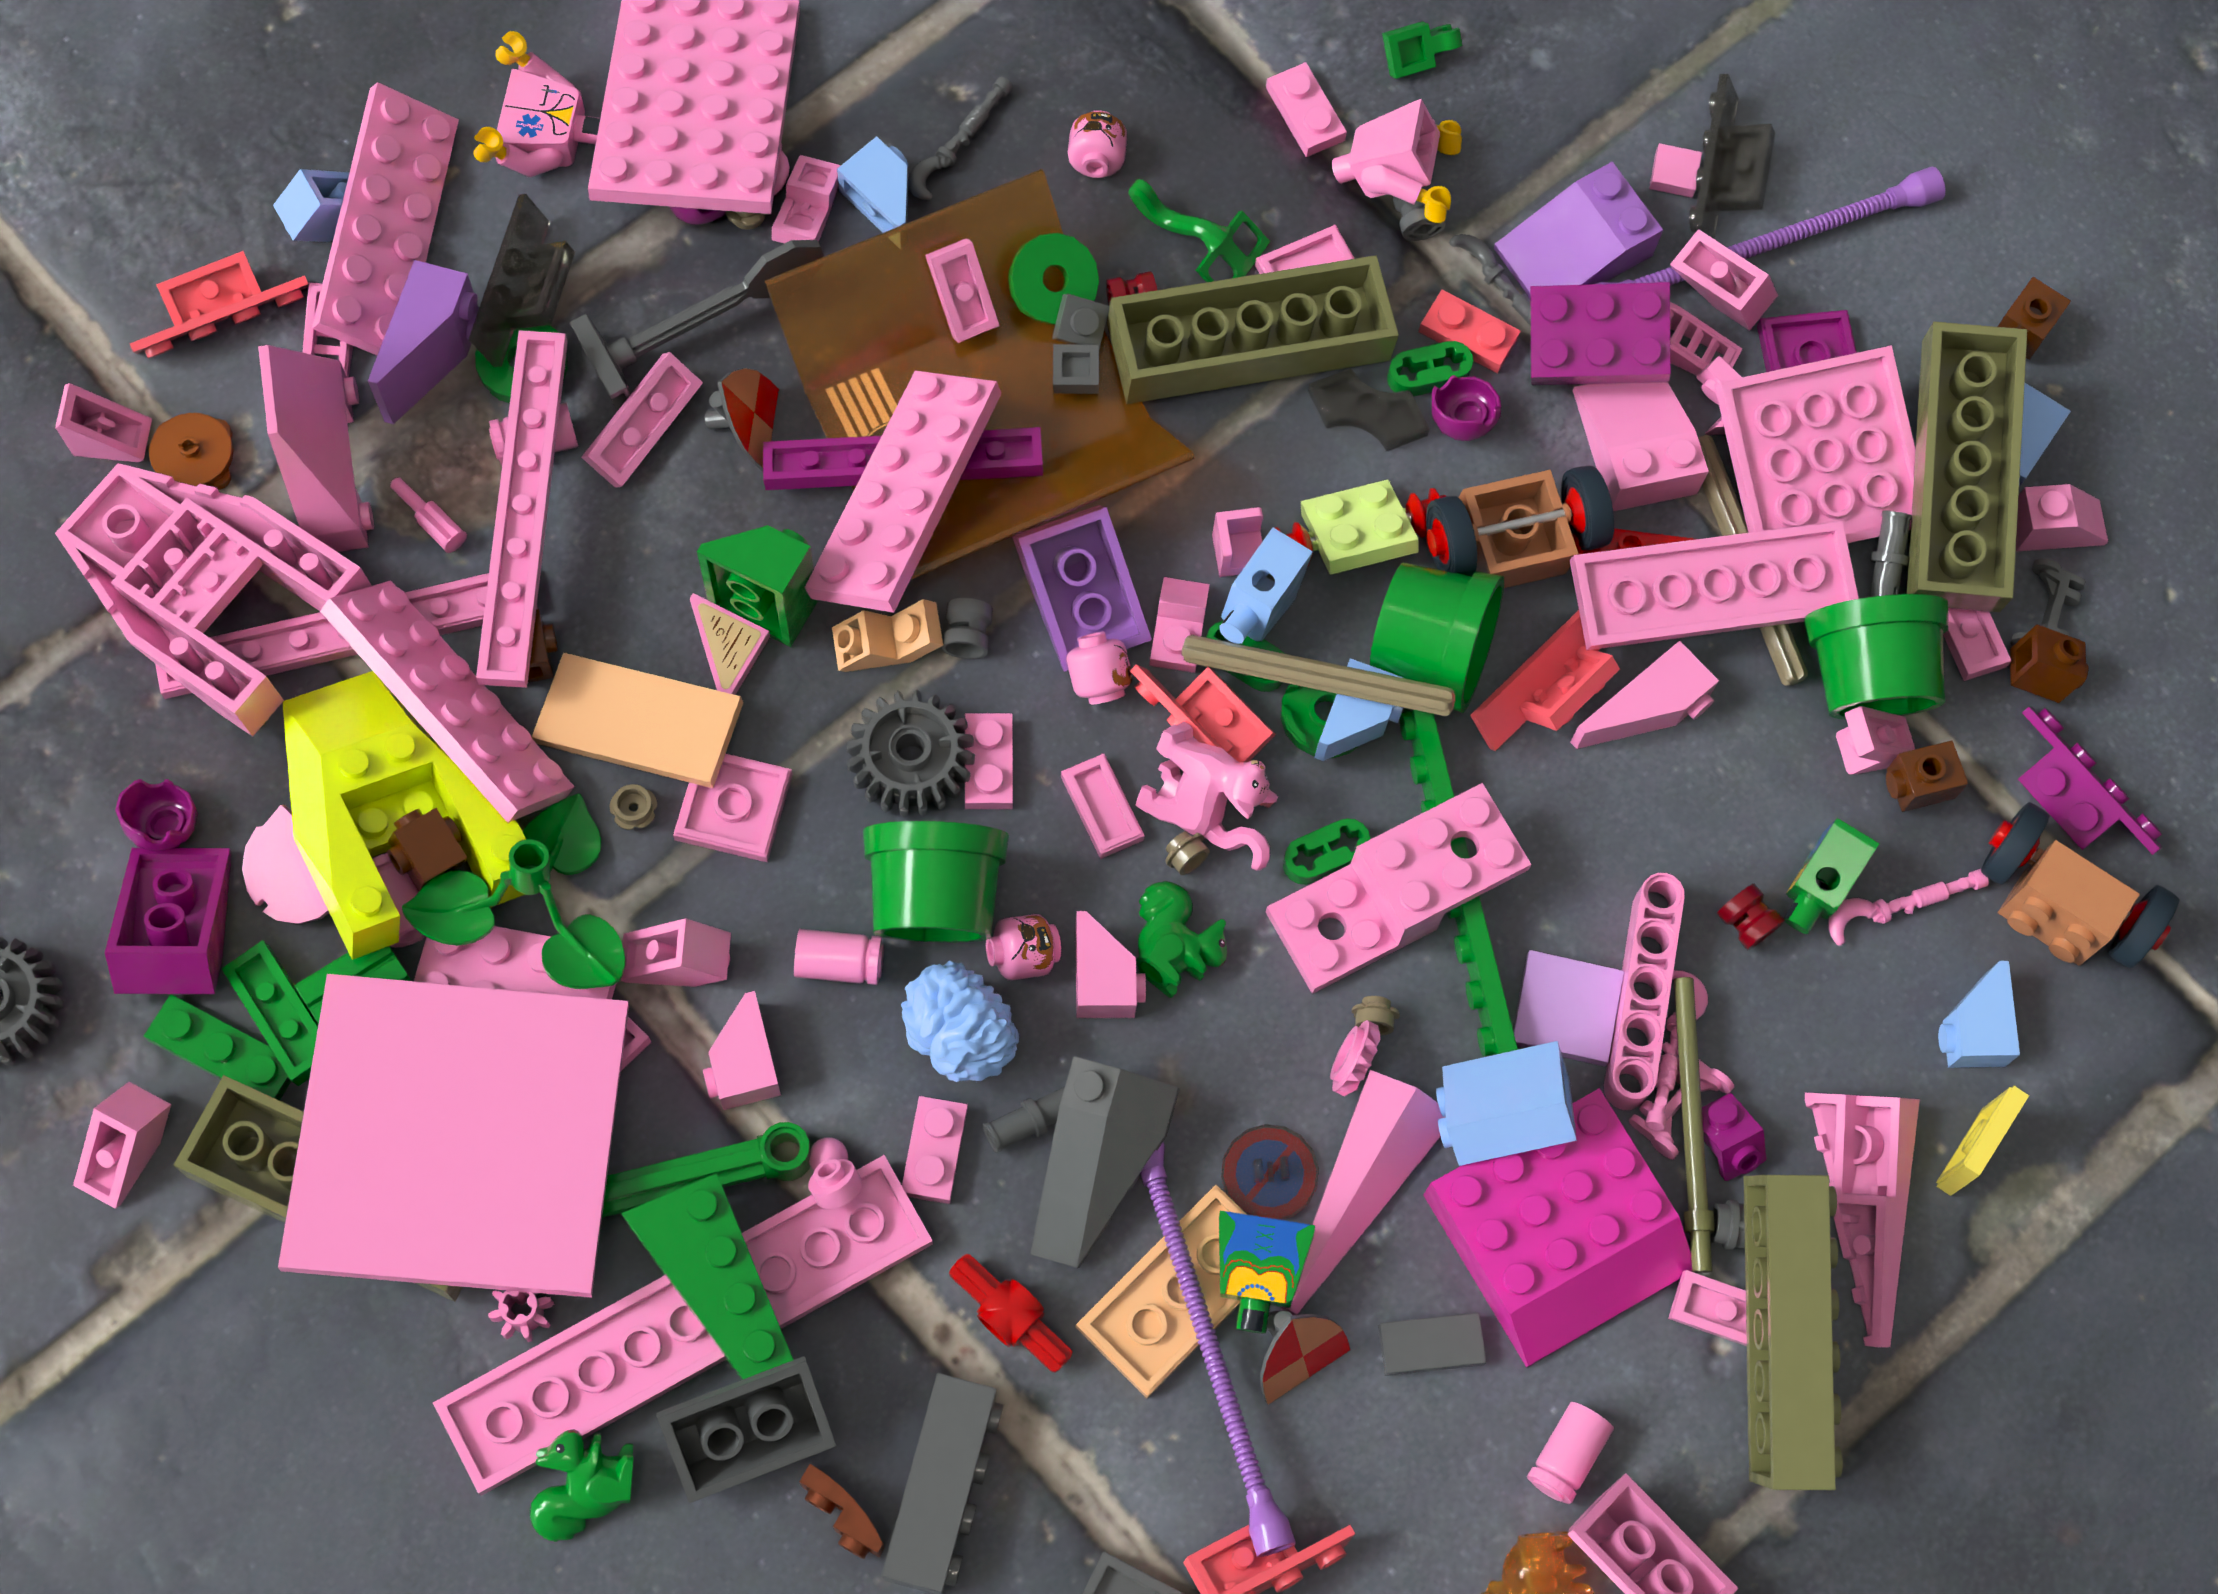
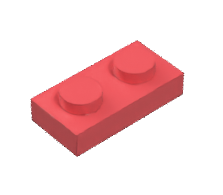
M1442 289L1421 322L1418 332L1438 343L1447 341L1463 343L1470 349L1474 362L1498 374L1517 342L1521 330Z

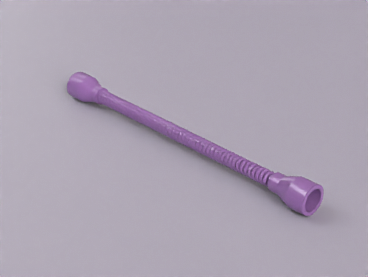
M1931 166L1909 174L1897 186L1888 188L1884 193L1727 248L1744 259L1751 258L1757 254L1771 251L1777 247H1782V245L1791 244L1792 242L1828 231V229L1831 230L1843 224H1848V222L1851 223L1863 217L1871 216L1889 208L1894 210L1903 206L1923 207L1944 198L1945 183L1939 170ZM1670 267L1660 272L1657 271L1655 274L1652 273L1645 277L1637 278L1634 281L1628 279L1619 283L1599 282L1596 284L1670 282V285L1685 280Z
M1163 1142L1159 1149L1153 1152L1140 1175L1144 1186L1150 1189L1149 1194L1152 1195L1151 1200L1157 1213L1156 1216L1159 1219L1158 1222L1161 1225L1160 1228L1163 1231L1162 1234L1165 1237L1164 1240L1167 1243L1166 1246L1169 1249L1168 1252L1171 1255L1170 1258L1173 1261L1172 1265L1175 1267L1174 1271L1177 1273L1176 1277L1179 1279L1178 1283L1181 1285L1180 1289L1183 1291L1182 1295L1185 1297L1184 1301L1187 1303L1186 1307L1189 1309L1188 1314L1191 1315L1190 1320L1193 1321L1194 1332L1198 1333L1196 1338L1200 1339L1198 1344L1201 1346L1200 1350L1203 1352V1358H1205L1204 1363L1207 1364L1206 1369L1210 1370L1208 1375L1212 1376L1210 1381L1213 1383L1212 1387L1215 1389L1216 1399L1220 1401L1218 1405L1222 1407L1220 1412L1223 1414L1222 1418L1226 1420L1224 1422L1225 1426H1228L1226 1430L1230 1432L1228 1436L1232 1439L1230 1442L1234 1445L1232 1447L1233 1450L1236 1451L1234 1455L1238 1457L1237 1463L1240 1464L1241 1475L1245 1476L1243 1478V1482L1246 1483L1245 1488L1249 1489L1247 1491L1248 1495H1246L1250 1509L1249 1534L1257 1557L1272 1555L1296 1545V1541L1288 1518L1274 1502L1270 1488L1263 1485L1265 1480L1262 1478L1263 1474L1259 1472L1261 1468L1257 1466L1259 1462L1255 1459L1257 1456L1253 1453L1255 1450L1251 1447L1252 1441L1249 1440L1250 1435L1247 1434L1246 1423L1242 1422L1244 1420V1417L1241 1415L1242 1410L1239 1409L1240 1404L1236 1403L1238 1398L1234 1397L1236 1392L1233 1390L1232 1380L1228 1378L1230 1374L1226 1372L1228 1370L1227 1366H1224L1226 1362L1223 1360L1224 1356L1219 1347L1220 1343L1216 1341L1218 1337L1214 1335L1216 1331L1212 1329L1214 1325L1210 1323L1212 1319L1208 1317L1210 1313L1207 1310L1208 1307L1205 1304L1206 1301L1203 1298L1204 1295L1201 1292L1202 1289L1199 1286L1200 1283L1193 1268L1194 1264L1191 1262L1192 1258L1189 1256L1190 1252L1187 1250L1188 1246L1185 1244L1186 1240L1183 1238L1184 1234L1181 1232L1182 1228L1179 1226L1180 1222L1177 1220L1178 1216L1175 1214L1176 1210L1173 1208L1174 1204L1171 1202L1172 1198L1169 1196L1170 1192L1167 1190V1174L1164 1168L1165 1145Z

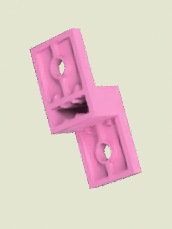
M1481 783L1357 846L1350 865L1267 906L1266 914L1313 994L1436 931L1446 912L1528 871L1531 863L1484 784ZM1458 837H1466L1472 840L1477 848L1476 855L1468 859L1458 857L1451 849V841ZM1326 918L1337 919L1344 926V935L1337 940L1326 939L1319 932V922Z

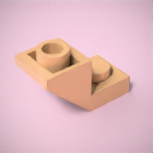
M925 599L892 616L863 610L832 627L838 671L843 672L911 663L943 646L937 604Z

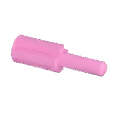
M395 478L391 481L390 487L416 512L414 515L417 519L416 522L446 553L456 551L465 542L467 533L434 501L426 503L401 478Z

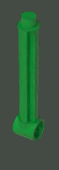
M779 1122L770 1126L763 1135L757 1136V1139L607 1175L602 1218L623 1213L716 1173L723 1188L764 1177L767 1179L776 1178L782 1181H794L803 1177L810 1169L811 1145L806 1132L798 1125L790 1122ZM783 1142H793L800 1147L798 1155L789 1162H781L773 1157L775 1148Z

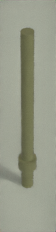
M1680 977L1674 979L1688 1197V1211L1684 1212L1685 1233L1690 1234L1692 1272L1709 1273L1712 1272L1710 1233L1715 1232L1714 1211L1708 1210L1694 979L1691 977Z

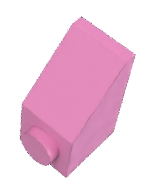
M1699 229L1670 264L1672 269L1714 308L1749 331L1778 296L1769 274Z
M2071 484L2025 487L2019 494L2016 551L2101 546L2107 544L2108 538L2099 499Z
M1077 911L1075 924L1076 1018H1135L1137 1003H1145L1146 1001L1145 973H1136V957L1087 911Z
M686 918L623 934L622 943L625 953V969L620 981L625 983L697 987L727 980V971L730 963L731 933Z
M755 991L744 994L708 1052L712 1067L703 1069L709 1097L719 1096L723 1110L781 1096Z
M128 1082L96 1106L93 1110L73 1186L115 1209L120 1206L160 1145L171 1104Z

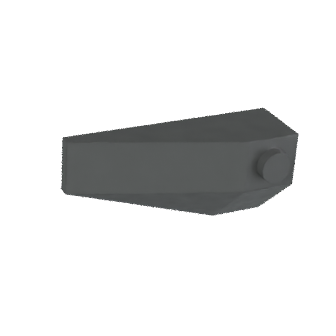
M1073 1057L1059 1106L1031 1255L1080 1268L1112 1220V1214L1128 1190H1132L1140 1178L1139 1174L1153 1152L1159 1149L1167 1137L1180 1091L1179 1087L1113 1066Z

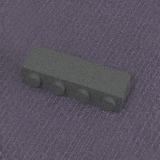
M937 1373L881 1575L883 1581L931 1594H943L946 1585L956 1586L963 1556L954 1554L960 1533L968 1536L970 1534L977 1505L968 1503L973 1483L983 1485L990 1459V1454L982 1452L987 1432L996 1435L1004 1404L995 1402L997 1388Z

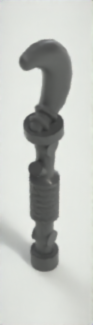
M1001 76L992 86L993 91L986 94V99L981 105L974 107L962 124H960V131L951 141L945 144V147H939L934 157L924 159L913 167L909 174L908 186L910 192L915 197L926 201L932 199L933 194L926 188V179L936 169L940 170L942 167L954 166L957 161L955 153L959 147L970 144L969 138H973L990 117L989 112L991 109L998 106L1000 98L1006 97L1013 89L1012 83L1007 78Z
M1459 234L1453 236L1449 241L1450 245L1463 248L1474 255L1482 264V271L1484 276H1486L1484 281L1488 285L1494 282L1503 290V297L1512 301V307L1531 326V300L1525 293L1520 294L1510 282V279L1502 274L1505 269L1500 264L1496 266V260L1490 248L1482 240L1471 235Z

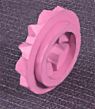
M1366 1020L1359 1027H1353L1337 1053L1330 1074V1078L1333 1080L1332 1090L1345 1097L1357 1090L1360 1081L1364 1080L1367 1070L1372 1066V1060L1378 1051L1377 1045L1381 1040L1378 1025Z

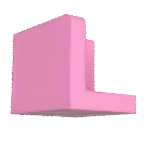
M1260 507L1216 513L1212 537L1219 577L1239 575L1262 543L1260 530L1263 514Z

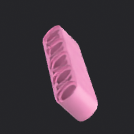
M1668 873L1651 875L1645 880L1632 903L1622 966L1624 975L1604 1081V1093L1607 1100L1614 1107L1621 1110H1632L1639 1107L1654 1090L1657 1082L1685 899L1684 888L1681 882L1675 876ZM1657 892L1662 894L1667 899L1669 907L1659 908L1654 906L1649 900L1648 893ZM1651 937L1660 944L1662 953L1653 954L1648 952L1643 947L1641 938ZM1643 982L1648 984L1655 993V999L1646 1000L1641 998L1634 989V983ZM1637 1028L1645 1033L1648 1045L1638 1046L1633 1044L1627 1036V1029ZM1630 1074L1634 1076L1640 1083L1641 1091L1638 1093L1626 1091L1620 1083L1619 1075Z

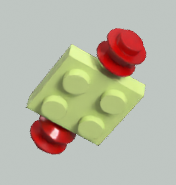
M1389 480L1371 483L1301 501V515L1309 532L1298 522H1294L1292 533L1285 535L1311 551L1318 550L1331 575L1418 553L1419 539L1417 535L1420 538L1426 536L1428 504L1435 499L1446 497V495L1439 496L1435 488H1430L1428 499L1420 500L1415 493H1411L1405 508H1403Z

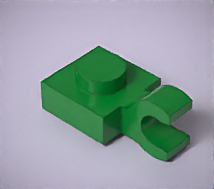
M1421 21L1382 33L1389 74L1395 79L1436 67L1434 54L1463 46L1460 29H1452L1451 24L1438 26L1430 30L1429 24Z

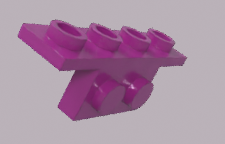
M2028 707L2022 712L2054 748L2019 777L2018 780L2072 840L2084 850L2117 821L2121 820L2152 855L2158 852L2162 845L2156 839L2162 835L2161 831L2144 813L2136 818L2128 810L2124 803L2130 798L2114 780L2109 778L2103 782L2092 771L2091 768L2097 762L2078 742L2073 747L2068 745L2058 734L2064 729L2058 719L2047 708L2038 712L2034 707Z

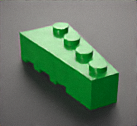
M717 1173L621 1213L634 1235L670 1281L741 1380L793 1361Z

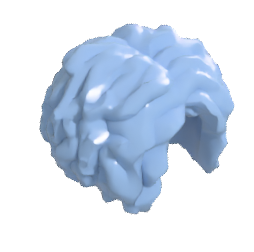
M949 960L945 965L934 964L926 967L917 979L909 982L905 987L907 1001L902 1002L901 1007L903 1008L902 1018L906 1026L908 1044L921 1055H930L932 1066L939 1074L946 1075L949 1080L955 1082L968 1080L982 1081L989 1076H998L1002 1072V1067L1006 1066L1015 1057L1016 1045L1019 1043V1033L1014 1023L1011 1022V1007L1002 1003V997L997 993H993L994 988L992 986L984 985L982 975L974 974L973 970H966L962 963H955Z

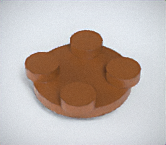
M185 413L177 415L159 425L152 437L149 447L151 465L155 473L171 476L176 482L196 487L199 484L221 490L229 485L232 478L229 470L234 452L231 440L233 436L232 430L226 421L215 419L206 414Z

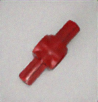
M970 1254L963 1255L954 1263L949 1271L950 1277L981 1305L977 1310V1317L999 1341L1007 1347L1011 1345L1015 1347L1021 1343L1051 1372L1056 1373L1066 1365L1073 1354L1072 1349L1041 1321L1045 1314L1043 1312L1044 1308L1024 1286L1014 1279H1006L1000 1283Z

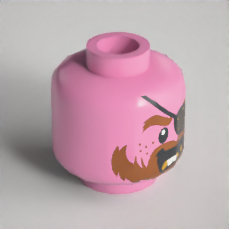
M1092 111L1081 115L1074 121L1070 130L1068 144L1070 164L1081 174L1092 178H1104L1115 174L1121 169L1125 161L1127 146L1126 127L1121 120L1109 112Z
M1104 631L1079 637V646L1072 649L1066 656L1073 690L1076 695L1088 698L1089 704L1105 703L1123 697L1125 695L1124 689L1133 681V674L1130 672L1131 666L1124 643L1118 639H1107Z
M1039 914L999 920L995 926L993 937L986 940L988 962L991 966H997L1001 975L1007 980L1045 976L1051 972L1054 962H1059L1061 957L1059 932L1054 924H1049Z

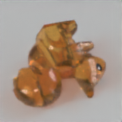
M1568 1531L1518 1535L1517 1543L1512 1547L1504 1560L1502 1581H1490L1486 1592L1481 1594H1594V1591L1588 1584L1572 1582L1573 1579L1587 1573V1569L1581 1564H1567L1565 1562L1564 1549L1571 1546L1574 1541L1568 1535Z

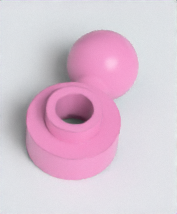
M830 1137L816 1141L811 1147L809 1164L814 1173L809 1180L808 1188L821 1208H839L852 1201L859 1194L862 1188V1179L853 1163L848 1160V1152L842 1142Z

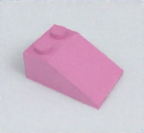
M1668 382L1586 384L1574 387V397L1594 462L1609 490L1613 511L1682 498L1698 493L1709 470L1696 430Z

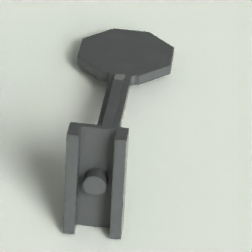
M791 240L763 254L740 284L727 287L627 340L623 337L607 345L605 339L587 314L570 321V324L618 411L631 395L622 369L637 362V357L738 306L749 297L753 299L780 298L807 284L823 265L825 258L817 240Z

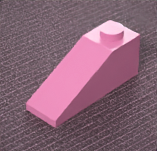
M1679 641L1580 724L1570 743L1578 749L1676 726L1688 715L1695 720L1714 702L1710 695L1719 680Z

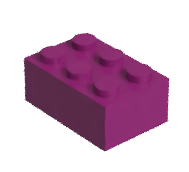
M1670 282L1530 286L1531 385L1669 382L1671 374Z

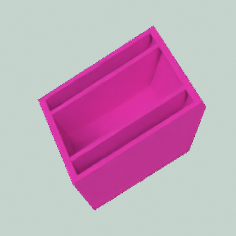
M1600 1088L1572 1103L1577 1141L1462 1165L1431 1182L1423 1194L1526 1368L1678 1281L1683 1271L1688 1270L1692 1272L1691 1252L1680 1217Z

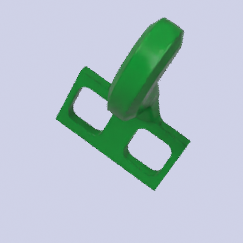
M1136 180L1128 191L1132 202L1151 222L1174 233L1198 237L1205 243L1209 252L1195 270L1205 282L1214 281L1209 275V267L1217 256H1221L1232 268V278L1244 277L1255 264L1256 258L1260 257L1270 243V240L1243 210L1238 211L1226 227L1201 217L1184 215L1171 210L1161 202L1151 185L1144 180ZM1242 223L1246 224L1257 237V244L1248 256L1233 241V235Z

